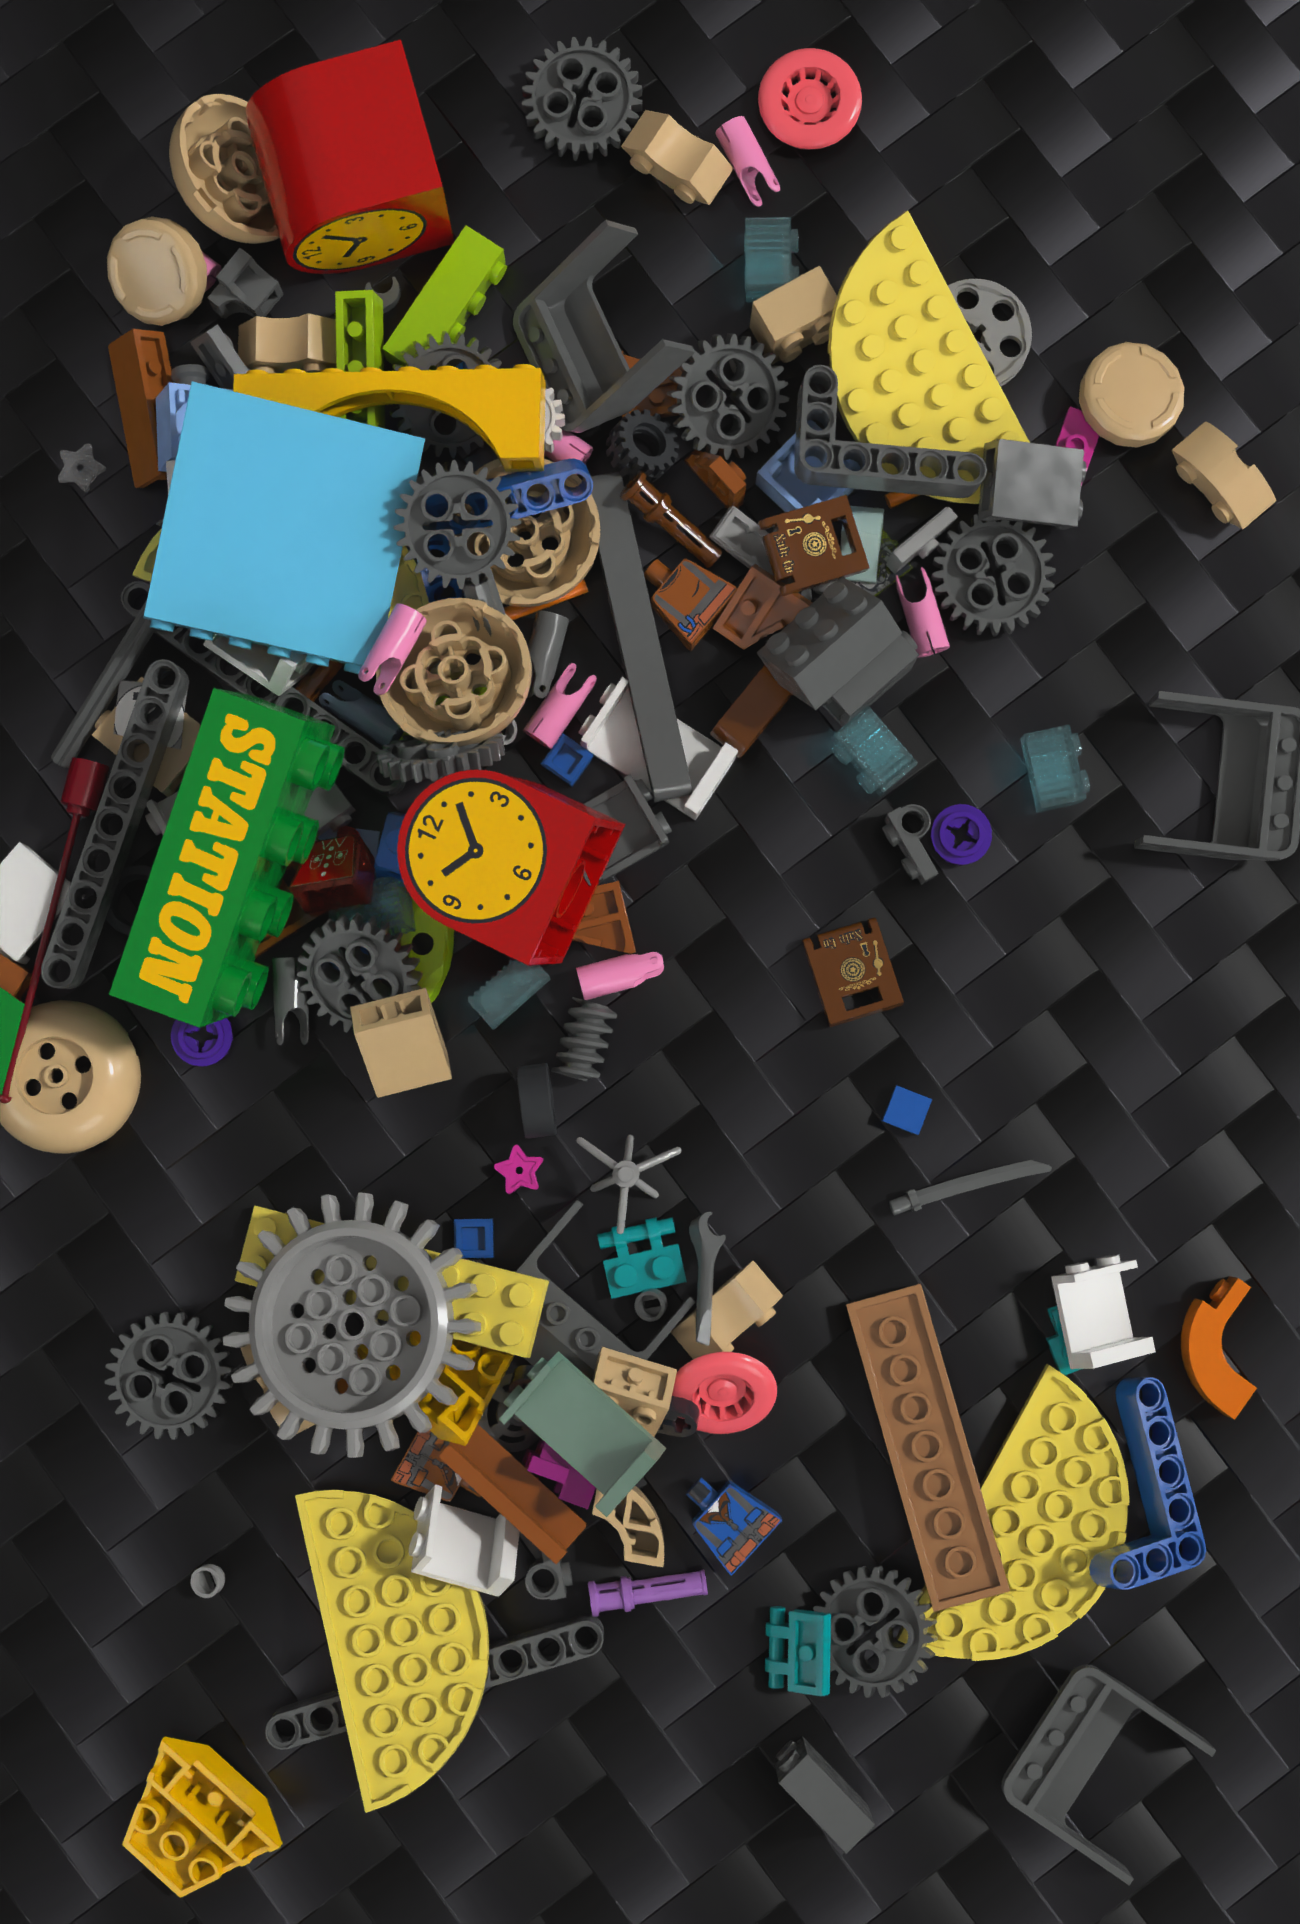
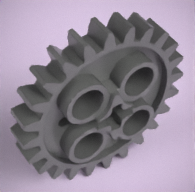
M572 37L571 47L567 49L561 41H557L558 52L556 54L545 48V62L538 59L533 60V67L536 73L526 72V82L529 85L522 86V95L526 98V100L522 101L523 112L529 113L526 116L527 126H536L533 130L534 138L540 139L546 136L544 142L545 149L547 150L557 144L559 157H562L567 149L572 150L573 160L577 161L580 151H585L590 161L593 160L594 150L599 149L604 157L607 156L608 144L620 149L621 140L619 135L625 138L628 137L631 132L629 125L635 126L639 120V115L635 112L642 111V100L638 99L642 96V85L636 84L638 82V71L628 72L631 68V60L626 58L619 62L620 49L617 47L610 53H607L606 41L604 40L599 44L598 48L592 47L591 37L586 39L584 46H579L576 37ZM591 70H596L597 72L588 85V97L582 99ZM568 71H577L581 74L580 77L574 80L566 79L563 76ZM605 84L616 88L607 94L598 90L600 86ZM582 99L575 126L569 128L568 125L577 112L576 100ZM556 104L567 107L564 112L558 114L549 110L550 107ZM593 117L601 120V124L596 127H588L584 124V121Z
M442 331L441 342H436L431 334H427L428 346L422 347L415 340L413 341V346L416 353L413 356L408 352H401L407 362L405 366L416 367L420 370H429L430 366H435L436 368L446 366L452 359L462 360L463 369H474L479 365H491L498 369L502 364L498 358L487 361L492 352L488 346L482 348L479 352L477 351L479 346L477 338L473 337L465 345V337L462 332H458L454 342L451 341L446 331ZM393 364L392 367L395 371H398L399 368L405 366ZM398 404V406L389 411L392 417H403L396 425L400 432L410 428L409 435L425 438L423 452L432 444L436 457H440L443 448H447L449 455L455 458L457 447H462L467 455L471 453L470 443L472 442L484 448L482 438L467 425L453 417L452 423L447 429H436L434 421L442 412L420 406Z
M733 333L727 334L724 343L721 335L714 334L712 335V346L706 340L698 341L700 352L695 351L689 357L690 361L688 363H683L678 367L682 371L681 376H670L669 379L678 386L677 390L667 392V396L677 398V403L670 406L668 412L679 413L680 417L673 422V426L677 428L686 427L681 436L683 440L689 441L695 437L692 446L694 450L700 451L706 445V453L716 455L719 449V455L723 459H729L731 450L736 457L744 458L745 446L750 452L756 453L758 452L757 440L767 444L770 443L766 433L768 429L779 432L780 428L774 422L775 417H786V413L778 408L779 403L789 401L788 397L780 395L779 390L789 384L787 381L777 380L776 376L784 368L783 366L770 365L776 356L774 353L768 352L762 355L765 344L756 342L751 347V337L742 336L738 342L736 334ZM729 359H733L736 364V372L732 378L727 379L724 376L723 367ZM708 370L712 372L720 387L732 390L729 395L731 400L750 417L749 422H745V419L735 405L724 403L727 396L706 376ZM705 385L709 390V398L705 404L700 406L696 401V392L701 386ZM756 387L760 392V400L756 406L751 408L747 397L750 390ZM726 414H730L733 419V426L729 432L723 434L720 429L721 419Z
M452 460L451 468L448 472L444 471L440 463H436L437 475L433 477L423 469L421 473L425 482L420 485L410 480L409 484L415 491L412 496L407 494L400 495L402 500L408 504L407 509H395V513L405 519L404 523L395 525L394 530L403 531L406 536L397 542V546L409 545L411 549L405 555L404 560L408 561L416 558L419 561L415 567V573H419L425 568L430 570L428 575V582L430 583L437 575L442 576L444 588H447L451 578H456L459 589L464 588L465 578L469 577L476 587L479 586V574L484 573L492 580L494 576L490 567L496 565L501 569H505L506 566L500 557L502 554L514 556L515 554L507 546L508 541L520 540L518 535L510 532L511 527L521 524V520L510 518L509 514L519 507L518 504H506L505 499L512 492L511 489L499 492L497 487L500 484L501 477L498 476L489 482L486 480L488 468L484 467L476 475L473 473V463L471 461L468 462L464 471H459L456 460ZM481 493L486 497L488 506L482 515L474 516L467 512L465 500L470 494ZM436 494L444 496L448 501L446 514L438 518L430 516L426 510L428 498ZM457 513L461 514V518L464 521L491 520L493 522L492 527L465 528L462 530V536L459 537L455 536L454 530L423 529V524L426 522L453 521L454 514ZM477 532L487 535L490 541L489 550L480 556L472 554L467 547L468 538ZM443 534L450 541V551L444 557H435L429 551L428 543L434 535Z
M976 514L971 521L972 527H969L964 521L959 522L957 527L960 535L951 530L948 531L946 539L950 545L946 543L939 544L937 551L944 557H934L932 561L933 566L941 569L931 575L932 581L941 582V585L935 588L934 595H945L946 599L941 603L940 609H947L949 607L954 609L950 617L951 621L956 620L960 616L963 617V630H966L974 623L977 624V635H981L986 626L990 627L993 637L998 635L1000 626H1004L1007 633L1012 634L1015 628V621L1025 628L1029 623L1026 614L1037 618L1041 612L1036 604L1046 606L1049 598L1042 592H1049L1054 588L1052 582L1045 580V578L1053 576L1056 572L1055 568L1045 566L1051 560L1053 554L1041 553L1040 550L1045 545L1046 540L1042 539L1034 542L1032 537L1036 531L1035 527L1024 532L1021 530L1023 522L1017 521L1014 526L1009 524V520H1001L1000 522L986 521L982 523L981 520H978V515ZM982 543L987 545L992 572H1000L1001 574L996 583L993 576L986 577L985 575L989 569V561L980 546ZM999 544L1009 545L1014 551V557L1002 558L998 555L996 546ZM972 555L978 561V568L973 570L966 569L962 566L960 557ZM1011 579L1020 580L1025 585L1026 592L1014 594L1008 588V581ZM997 588L1005 601L1004 606H1001L998 602ZM975 590L986 592L990 598V603L983 606L976 604L972 599L971 593Z
M451 729L446 732H435L438 737L447 738L451 735L467 733L476 729L460 730L452 734ZM502 732L484 742L458 747L457 742H451L450 744L432 742V744H429L428 742H421L410 735L402 736L403 740H392L390 745H383V750H378L377 757L380 773L383 774L384 778L390 777L392 781L401 779L402 782L415 779L416 783L424 779H430L432 782L459 771L482 770L481 766H492L493 761H500L501 756L505 755Z
M356 913L351 922H349L345 914H341L336 923L328 919L322 928L317 927L310 935L311 938H308L303 944L302 948L305 951L298 958V962L303 964V966L297 972V976L307 980L302 984L300 990L312 992V996L307 1003H319L321 1007L317 1015L322 1016L328 1012L331 1015V1026L336 1024L338 1020L344 1022V1032H348L353 1025L350 1007L422 989L417 984L423 977V973L413 970L420 962V959L408 957L409 952L414 946L412 944L401 946L399 941L403 933L399 932L393 936L390 935L389 922L384 924L382 928L376 927V916H372L367 923H363L360 913ZM359 946L366 948L371 955L363 953ZM329 962L336 964L340 971L333 969ZM380 978L387 980L392 987L384 985ZM349 994L357 996L360 1002L353 1000Z
M163 1312L160 1315L159 1324L152 1315L145 1317V1329L139 1323H133L131 1325L133 1337L125 1333L119 1336L125 1347H114L110 1350L119 1359L117 1362L106 1364L107 1369L115 1372V1377L105 1380V1384L116 1386L117 1389L108 1399L121 1400L122 1404L115 1413L121 1414L125 1411L130 1413L126 1422L127 1426L140 1421L139 1434L141 1435L153 1427L155 1439H160L165 1429H168L171 1440H175L178 1438L180 1428L182 1427L184 1433L190 1436L194 1434L193 1422L200 1428H205L208 1426L205 1414L216 1418L220 1412L214 1404H225L229 1400L220 1391L221 1389L233 1387V1383L223 1379V1376L233 1371L234 1367L222 1364V1360L231 1353L230 1351H218L217 1347L223 1341L222 1337L213 1340L208 1337L213 1326H206L201 1331L197 1329L199 1325V1317L197 1316L193 1317L188 1324H185L184 1312L177 1313L173 1322H171L169 1313ZM156 1339L165 1341L169 1347V1353L165 1360L156 1358L152 1353V1344ZM191 1355L200 1357L204 1362V1371L201 1376L192 1375L187 1369V1360ZM139 1359L145 1360L159 1370H166L172 1366L175 1377L198 1384L201 1387L200 1392L194 1391L191 1387L178 1380L168 1384L165 1383L167 1377L165 1374L140 1366L138 1364ZM139 1375H145L151 1380L152 1391L149 1395H142L137 1391L135 1382ZM174 1391L185 1394L188 1401L185 1411H177L172 1407L170 1397Z
M866 1566L858 1568L857 1577L851 1570L843 1573L845 1584L839 1579L830 1581L835 1593L827 1590L820 1593V1596L827 1604L813 1607L815 1612L831 1614L830 1672L836 1670L839 1673L835 1684L840 1685L849 1680V1690L852 1694L863 1686L866 1698L874 1695L876 1687L881 1698L890 1694V1685L898 1694L905 1690L903 1680L910 1685L918 1681L913 1670L919 1673H924L928 1670V1667L921 1659H930L935 1656V1653L926 1645L938 1640V1636L928 1633V1627L936 1624L937 1619L926 1618L924 1614L932 1607V1604L925 1603L920 1605L918 1599L924 1591L919 1589L910 1592L908 1590L912 1581L910 1577L898 1583V1570L889 1571L886 1577H884L882 1566L874 1567L871 1576ZM872 1592L878 1594L883 1601V1608L880 1613L874 1612L869 1606L868 1599ZM894 1608L900 1610L898 1616L876 1632L875 1638L865 1641L853 1655L848 1653L850 1646L871 1631V1625L883 1621ZM843 1617L849 1619L854 1626V1633L851 1638L843 1635L840 1630V1622ZM896 1624L903 1626L908 1633L906 1645L899 1644L894 1638L893 1630ZM868 1649L874 1651L879 1658L877 1670L871 1669L865 1662L864 1656Z

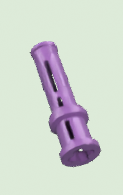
M704 1569L696 1572L631 1581V1577L627 1578L626 1576H621L619 1581L596 1584L594 1580L588 1581L592 1617L599 1616V1613L603 1611L617 1609L631 1612V1609H635L634 1605L708 1595Z

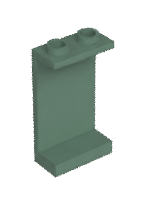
M558 1351L549 1361L542 1357L527 1374L532 1380L528 1386L523 1389L518 1385L504 1400L503 1404L508 1409L499 1420L505 1425L515 1414L603 1494V1497L595 1507L608 1517L666 1450V1447Z

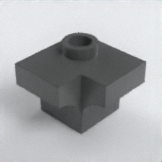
M239 248L216 276L219 284L207 298L213 310L224 319L234 313H246L254 318L255 316L266 317L284 294L279 282L265 272L254 261L252 256Z

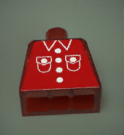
M349 826L340 827L336 838L315 841L308 859L304 864H300L290 883L289 889L306 914L369 904L372 901L374 856L356 829Z

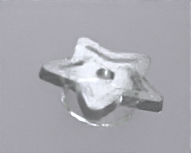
M85 444L77 452L60 451V456L65 465L58 476L60 483L74 482L84 492H88L90 484L96 476L106 471L104 465L93 459L91 444ZM79 464L83 465L82 470H77Z

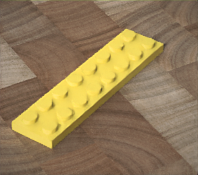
M254 1206L240 1261L256 1263L265 1270L274 1258V1255L262 1245L257 1235L262 1230L271 1231L278 1235L282 1242L287 1245L297 1237V1234L289 1222L287 1213ZM308 1219L312 1228L324 1224ZM424 1249L431 1256L432 1259H435L437 1256L441 1254L439 1252ZM370 1256L366 1260V1267L369 1271L375 1269L377 1261L374 1256ZM463 1258L455 1265L445 1269L442 1274L448 1288L460 1282L476 1284L478 1291L469 1298L454 1300L452 1305L455 1320L469 1318L481 1323V1331L470 1335L456 1332L453 1333V1339L530 1358L549 1281ZM237 1270L236 1282L257 1287V1281L244 1277ZM318 1270L314 1274V1280L317 1284H321L324 1281L325 1275L322 1270ZM403 1276L398 1280V1288L401 1291H405L409 1286V1281L407 1277ZM353 1290L348 1291L346 1294V1301L350 1305L356 1301V1293ZM382 1310L378 1314L377 1319L388 1321V1313Z

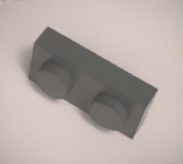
M218 324L190 342L220 388L233 389L234 374H246L250 370L244 365L234 350L231 339L222 332Z

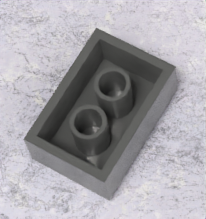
M842 577L837 582L829 585L824 593L809 607L802 609L795 619L782 631L771 636L766 645L757 654L781 687L814 710H817L895 641L902 632L882 600Z

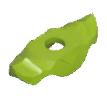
M409 896L403 908L396 933H403L399 941L401 946L412 944L413 938L420 933H426L432 937L434 945L428 954L418 955L413 949L408 954L409 958L415 957L420 959L416 968L413 969L423 973V977L417 985L422 989H427L432 1003L437 998L450 969L454 948V929L431 918Z

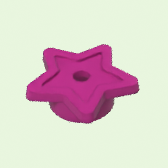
M515 1144L508 1160L494 1164V1169L506 1178V1193L511 1194L521 1186L537 1190L539 1185L535 1172L543 1163V1158L527 1157L520 1146ZM517 1167L523 1168L522 1174L516 1173Z

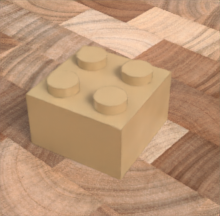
M820 265L753 301L750 329L757 341L765 344L764 353L770 352L776 355L771 365L780 360L783 363L792 361L802 353V348L813 342L815 345H820L828 341L829 327L837 295Z

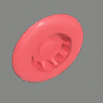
M804 48L781 56L768 68L760 83L758 106L765 125L776 138L800 149H821L837 143L852 130L860 115L862 92L855 73L843 59L826 50ZM805 77H815V78H814V79H806ZM798 79L799 82L793 85L792 82ZM823 80V81L827 82L828 85L825 86V85H824L823 83H821L820 81ZM783 91L789 93L788 97L783 94ZM835 92L836 97L832 98L831 93ZM832 108H837L836 111L830 112Z
M716 1352L697 1357L681 1367L676 1374L672 1396L690 1400L698 1406L700 1410L698 1431L710 1434H730L756 1425L769 1414L777 1397V1384L772 1372L759 1360L741 1353Z

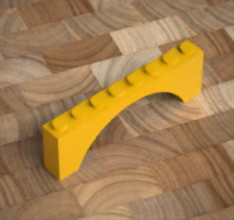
M518 364L509 369H497L491 365H479L474 369L459 370L454 366H440L436 370H420L416 367L405 366L399 368L398 371H382L374 367H365L360 372H344L337 368H326L322 372L306 373L300 369H287L284 373L249 370L246 374H234V392L335 417H340L362 408L389 404L413 405L436 410L457 419L476 432L494 451L505 472L544 471L546 382L541 368H535L529 364Z

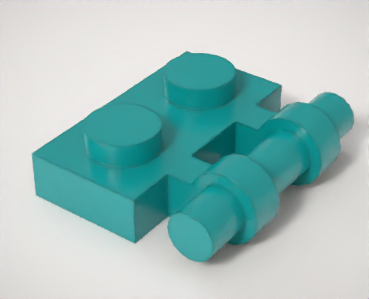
M657 1217L645 1219V1224L624 1228L623 1234L617 1233V1226L611 1227L612 1231L597 1234L600 1249L615 1246L618 1255L616 1258L603 1260L611 1299L643 1292L650 1288L657 1289L687 1282L679 1245L673 1244L663 1247L661 1240L662 1235L675 1233L673 1218L658 1221ZM650 1239L651 1250L629 1254L627 1243Z
M771 1606L770 1622H766V1636H769V1657L765 1658V1671L769 1672L768 1687L784 1688V1675H788L789 1692L815 1696L830 1694L831 1614L795 1609L789 1611V1623L785 1622V1607ZM785 1639H788V1659L784 1658Z

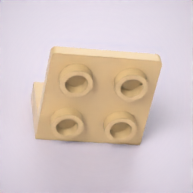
M602 1347L598 1354L592 1382L655 1437L670 1407L677 1369Z

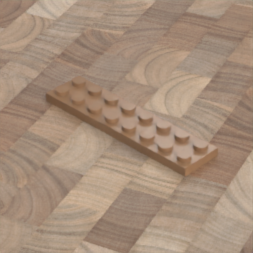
M921 1284L846 1304L933 1611L936 1612L1009 1592V1585Z

